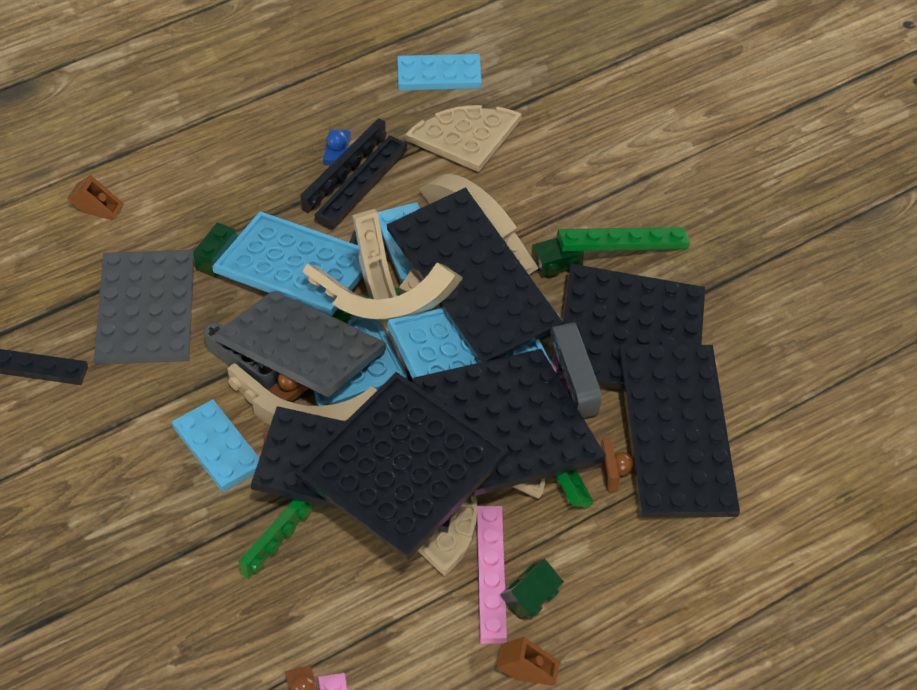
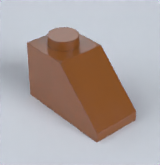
M91 175L78 182L67 198L83 213L109 220L115 219L124 204Z
M521 637L501 644L497 668L515 680L552 686L556 685L560 661L527 638Z

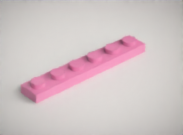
M477 506L480 644L506 643V602L500 596L505 590L502 506Z

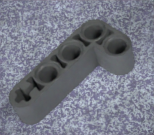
M576 323L551 327V340L568 385L570 397L577 411L581 413L583 418L598 415L601 405V391Z
M211 323L204 328L206 348L211 354L229 367L234 363L237 364L267 390L278 383L279 372L215 341V333L223 328V325Z

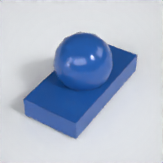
M330 129L326 138L327 144L323 165H331L349 148L351 131Z

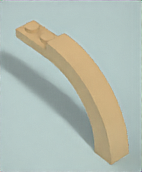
M453 174L440 175L419 188L428 203L431 204L466 187L527 273L531 274L538 269V266L514 232L517 227L501 206L482 188L466 178Z
M371 209L352 215L360 251L358 253L359 262L369 298L387 299L397 296L387 264L377 211ZM378 320L406 372L409 371L387 327L388 321Z
M436 263L425 279L408 292L387 299H367L352 292L317 266L306 264L302 271L309 276L307 280L316 286L321 284L326 288L325 293L335 298L334 306L352 315L380 321H388L389 319L422 313L432 309L448 297L463 279V277L447 266Z
M234 363L227 368L230 386L234 390H239L243 393L247 401L253 404L254 415L271 425L277 406L346 421L377 391V389L371 386L362 394L341 403L326 406L300 405L272 394L237 364Z

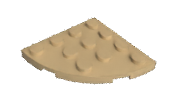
M482 105L455 107L435 113V117L427 121H420L405 134V140L479 172L521 121L522 114L501 107H497L496 110L484 109Z
M471 494L452 514L448 533L436 531L418 550L444 576L461 561L472 542L477 522L476 496Z

